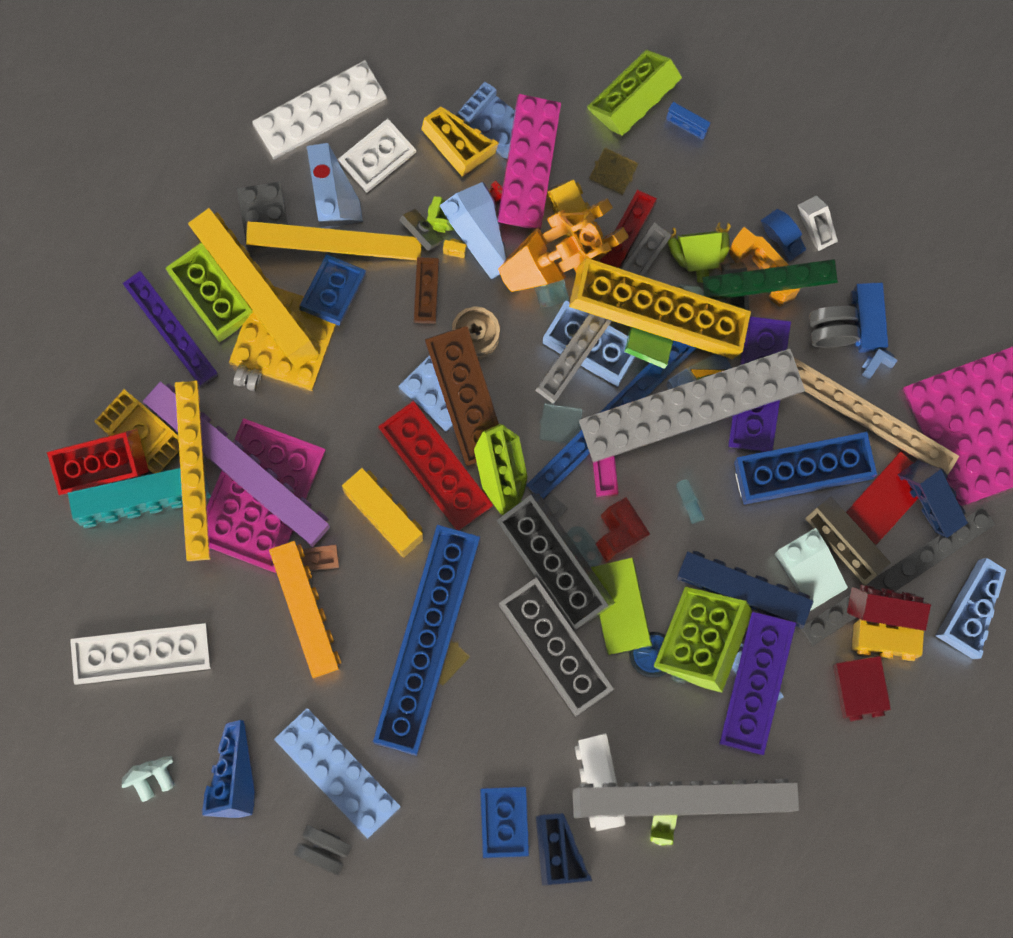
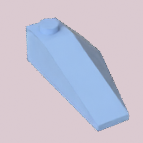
M481 182L456 193L442 203L440 207L452 227L488 276L494 279L500 275L498 268L507 259V253L500 234V222H497L495 200L485 183Z

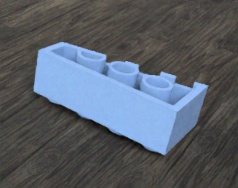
M988 558L979 559L935 636L968 657L981 659L983 655L982 649L988 637L989 624L995 612L994 606L996 599L999 597L1006 569Z

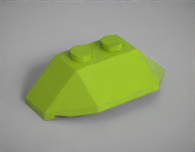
M499 424L482 432L474 448L483 491L500 514L504 515L522 502L521 499L528 476L519 436L504 425Z

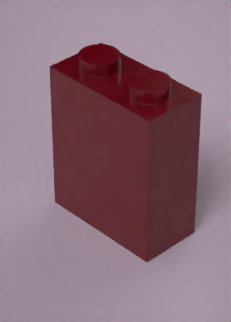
M881 656L840 662L833 665L843 718H849L851 722L863 720V715L871 714L872 718L886 716L885 712L891 710Z

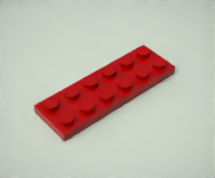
M414 401L378 426V429L455 530L461 531L493 507V504Z

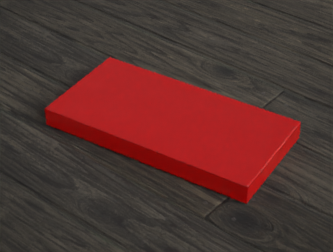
M902 452L891 461L846 511L849 517L875 545L881 541L918 499L917 496L913 498L909 493L912 488L907 480H901L898 476L900 472L913 464Z

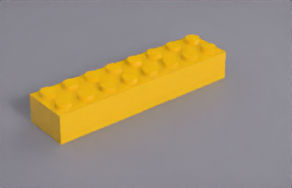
M208 208L191 220L188 225L197 239L204 245L293 366L298 369L318 353L314 348L317 344L313 340L312 335L303 327L296 314L290 310L284 298L278 294L271 281L265 277L258 264L252 260L248 251L240 244L233 231L227 227L218 212L214 214Z
M586 258L578 266L569 303L571 308L730 359H734L743 352L751 311Z

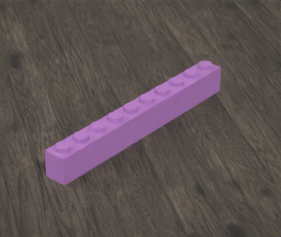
M160 381L143 400V403L178 433L175 388L169 383L165 386ZM201 411L203 455L313 548L330 528L327 523L329 519L322 512L318 511L315 513L310 509L312 504L304 497L297 498L293 494L295 490L285 482L282 485L277 481V474L269 468L264 470L260 466L262 462L253 454L248 456L244 453L243 450L245 448L237 440L231 442L226 437L228 433L219 425L216 428L209 423L211 419Z

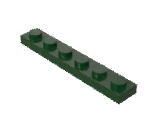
M835 259L702 277L704 296L714 300L838 283Z

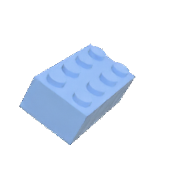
M566 300L543 337V344L560 354L589 314L569 307L570 302ZM608 326L581 366L619 387L636 358L624 352L628 336Z

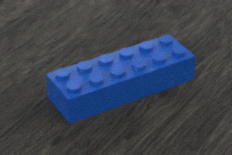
M867 432L737 457L734 461L743 505L873 480L877 476Z

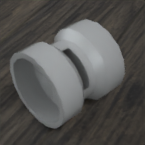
M240 364L235 373L233 385L238 387L246 386L248 390L255 392L259 385L262 371L257 369L250 370L247 366Z

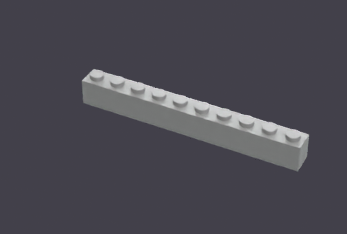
M767 779L754 780V784H747L746 780H734L733 784H725V780L711 781V785H704L703 781H690V785H682V781L668 782V786H660V782H647L646 786H638V782L624 783V787H616V783H603L602 787H594V783L580 784V788L572 790L574 818L799 811L797 783H789V779H776L775 783H768Z

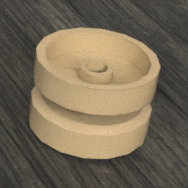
M475 306L466 308L457 314L452 324V330L467 325L478 360L486 359L492 355L498 347L500 338V327L494 314L485 308Z

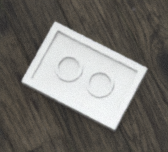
M386 119L338 160L367 193L414 155L416 149L391 121Z

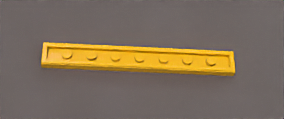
M247 222L246 245L417 260V257H421V243L411 236Z

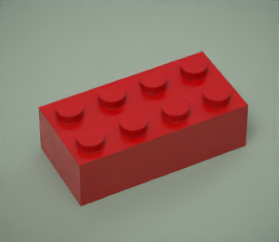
M138 429L47 452L59 495L136 477L149 472Z

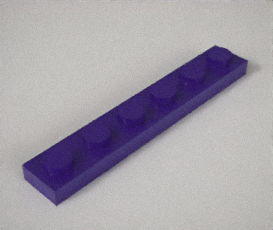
M141 271L122 283L195 381H198L200 387L218 375L217 371Z

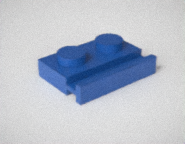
M672 102L666 118L668 121L702 140L706 137L709 125L711 124V122L675 102Z

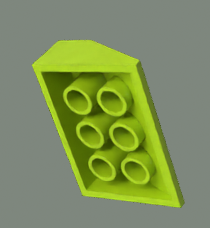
M685 587L654 667L702 688L723 692L750 621L752 610L748 603L744 600Z

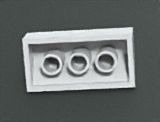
M607 734L578 740V746L574 748L577 760L581 759L583 768L579 769L581 782L594 783V787H602L603 783H616L617 787ZM624 817L589 818L590 827H595V831L625 825Z

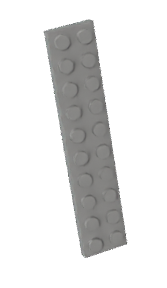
M787 349L580 419L579 423L594 463L804 392L805 388L791 349Z

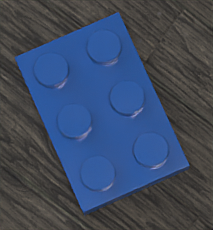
M326 254L299 305V310L340 326L366 276V270Z
M526 787L480 789L483 858L529 856Z

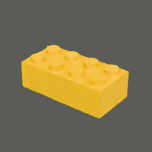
M361 468L342 485L344 494L404 558L423 541V528L415 519L410 521L407 510L400 503L396 505L393 502V495L385 486L382 488L378 486V479L370 470L366 472Z

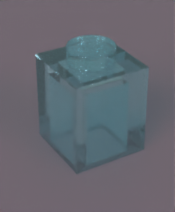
M564 280L535 287L541 308L554 306L565 302V300H570Z

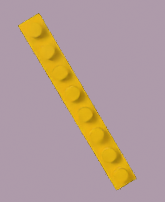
M198 381L175 382L186 560H209L210 547Z

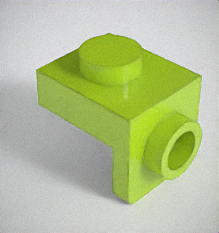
M434 196L428 208L427 221L433 226L435 231L442 233L446 232V230L454 231V228L446 219V215L440 207L445 200L442 197Z
M677 815L653 816L650 841L658 845H673Z

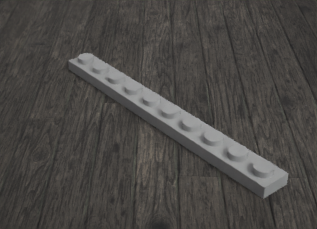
M653 223L621 269L644 276L671 235L656 223ZM589 313L535 391L551 403H554L612 320Z

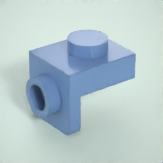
M878 349L873 358L869 356L862 367L865 371L862 376L870 379L880 363L893 368L898 360L894 358L895 356L891 352Z

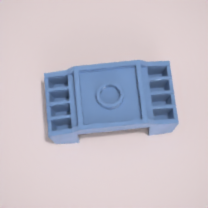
M484 82L457 112L456 116L464 120V123L474 130L476 128L481 131V134L490 140L494 139L499 142L496 152L507 159L515 110L496 96L497 90Z

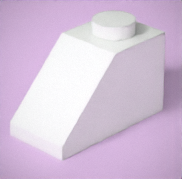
M818 196L798 204L802 223L818 251L838 242L829 208Z

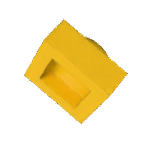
M458 239L445 240L443 254L465 258L466 244H463V241Z

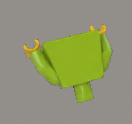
M719 222L716 231L676 235V229L672 227L673 235L667 241L671 254L681 267H685L688 271H696L698 283L703 282L702 277L709 276V269L719 268V264L724 262L730 250L728 234L731 227L730 223H727L726 229H722Z

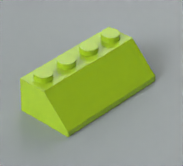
M646 49L587 108L608 129L623 135L640 118L644 117L646 112L654 104L658 103L670 89L674 88L682 76L670 58Z
M202 243L166 267L171 279L219 343L236 332L253 313Z

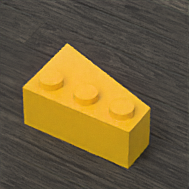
M443 107L433 111L423 121L422 131L462 177L496 153L499 142L494 139L490 140L482 135L481 131L476 128L474 130L466 125L464 120Z
M574 179L566 180L547 189L546 197L549 196L552 201L554 214L563 209L566 213H577L590 207L588 202H584L581 196L583 190L578 182L575 183Z
M858 620L853 624L851 651H857L859 656H871V653H876L881 658L893 659V655L902 656V660L915 661V658L922 656L924 631Z

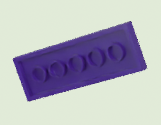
M750 316L740 365L787 350L791 321ZM780 400L733 415L728 447L760 452L772 451L774 448Z
M756 612L751 613L720 744L760 755L765 754L796 622Z

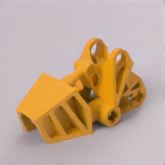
M606 198L577 213H566L564 209L556 212L547 218L551 229L543 233L538 226L498 268L503 282L510 292L564 280L566 278L564 272L574 268L577 273L578 266L586 258L599 261L612 250L611 248L626 240L629 236L624 227L603 237L601 228L594 221L613 208L609 199ZM567 233L570 234V236L555 246L556 250L552 252L546 251L548 250L546 244ZM560 257L562 258V261H561V262H559V263L556 262V263H555L554 260H556V259H558V258H560Z

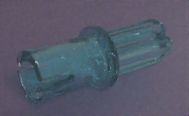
M682 480L678 482L676 486L683 501L682 506H685L691 523L695 524L704 520L705 518L697 502L699 499L695 497L689 481Z

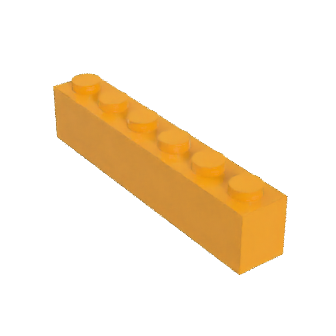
M292 541L269 549L312 678L338 670V665L342 662L338 651L333 652L330 643H333L334 639L331 630L325 629L323 622L327 621L323 608L318 609L316 600L320 598L316 587L311 588L309 579L312 578L309 566L303 565L301 558L305 557L301 544L297 545L296 541Z

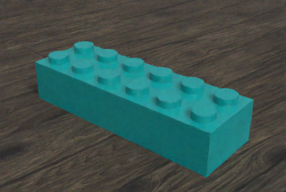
M177 468L68 492L72 518L80 526L90 528L96 526L97 522L113 523L119 521V517L135 518L141 516V513L146 511L158 513L163 511L164 507L171 506L172 509L183 507L181 470ZM204 469L206 498H210L211 493L207 473Z

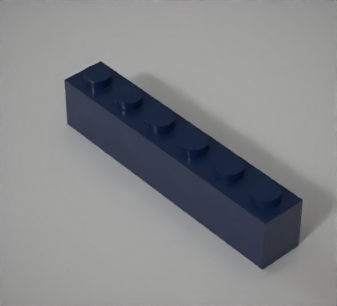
M687 551L677 576V580L707 592L744 600L755 611L796 622V627L801 629L805 626L814 602L810 599L809 595L803 592L795 594L789 591V587L778 583L776 586L767 583L768 579L756 575L754 578L747 575V571L738 567L731 569L726 567L725 562L718 559L708 560L704 554L698 551H693L692 553Z

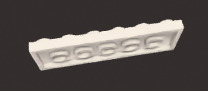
M363 61L255 119L252 123L274 160L386 99V95L366 61Z
M206 623L70 639L75 685L211 669Z

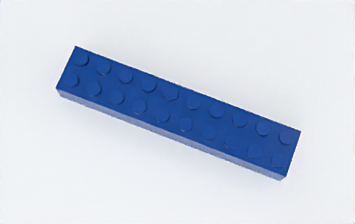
M440 525L436 526L373 739V743L376 745L418 756L479 547V536Z

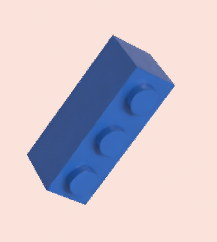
M883 283L856 284L850 293L851 304H854L858 311V322L853 325L860 328L861 339L854 343V345L858 346V353L877 352L878 349L886 350L888 348Z

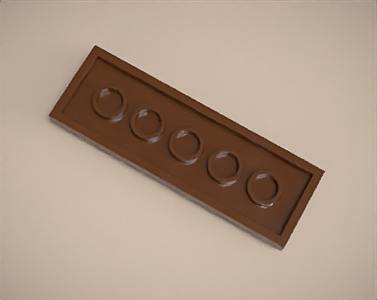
M466 325L427 338L425 342L465 465L469 466L477 463L474 448L482 432L499 425Z

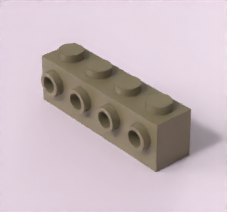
M832 496L805 518L813 528L818 530L823 540L864 585H867L891 564Z

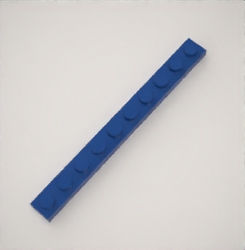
M673 340L668 364L665 369L649 363L599 413L648 397L696 350V347ZM582 430L526 484V487L533 494L539 493L544 500L590 454Z

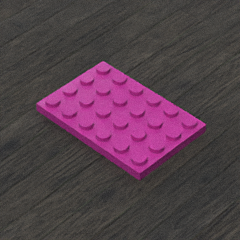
M243 418L234 439L245 448L243 452L248 456L251 454L256 456L262 462L260 466L264 470L269 468L277 474L278 478L276 480L282 485L285 482L295 490L293 494L297 498L304 497L307 499L326 449ZM221 470L207 504L210 549L277 574L269 549L289 543L294 531Z

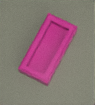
M615 456L594 462L593 471L596 497L618 495Z

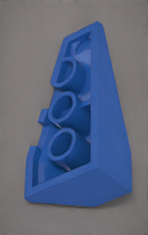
M238 720L225 725L218 747L220 757L217 765H213L211 770L214 773L211 786H206L204 793L203 816L240 818L253 815L255 790L245 724L243 720Z

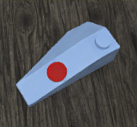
M323 143L307 146L320 228L362 223L360 200L330 145Z

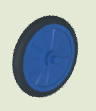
M650 632L653 646L631 650L629 656L632 666L638 673L654 678L667 674L654 667L666 635L659 632Z

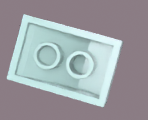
M816 528L775 553L776 558L797 592L809 595L810 599L814 601L811 610L848 588L828 546Z

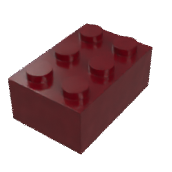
M861 584L860 588L852 587L847 613L863 621L926 631L931 604L924 602V597L916 596L914 593L904 591L898 593L887 588L879 590L873 586Z

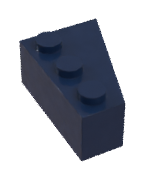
M917 460L898 474L901 480H907L912 490L909 493L913 498L918 497L923 506L921 511L936 533L948 538L968 523L964 516L966 512L958 504L955 498L957 494L949 486L946 480L948 476L942 468Z
M564 813L536 816L542 886L592 881L584 865L582 855L575 844V839Z

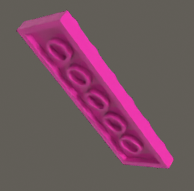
M523 94L517 96L497 222L536 229L539 226L541 229L561 102Z

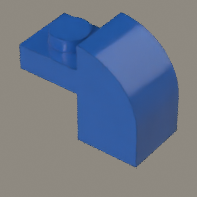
M777 208L760 220L768 238L777 242L785 260L790 262L807 250L800 237L802 236L800 229L785 212Z

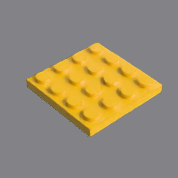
M275 287V290L284 298L290 310L299 318L303 327L312 335L313 340L317 344L314 348L318 354L296 369L256 315L252 313L242 325L229 363L235 366L242 364L250 370H261L262 375L313 391L336 325L299 310V305L304 296Z

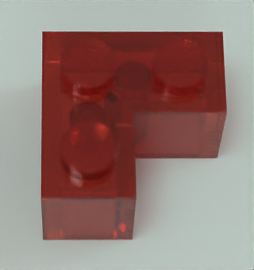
M627 497L609 506L601 514L610 532L603 535L595 545L606 562H609L642 543L650 535Z

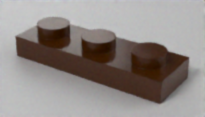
M417 257L414 323L436 324L439 258Z

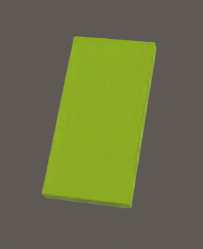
M634 558L591 567L615 601V604L599 615L607 654L613 655L653 646Z

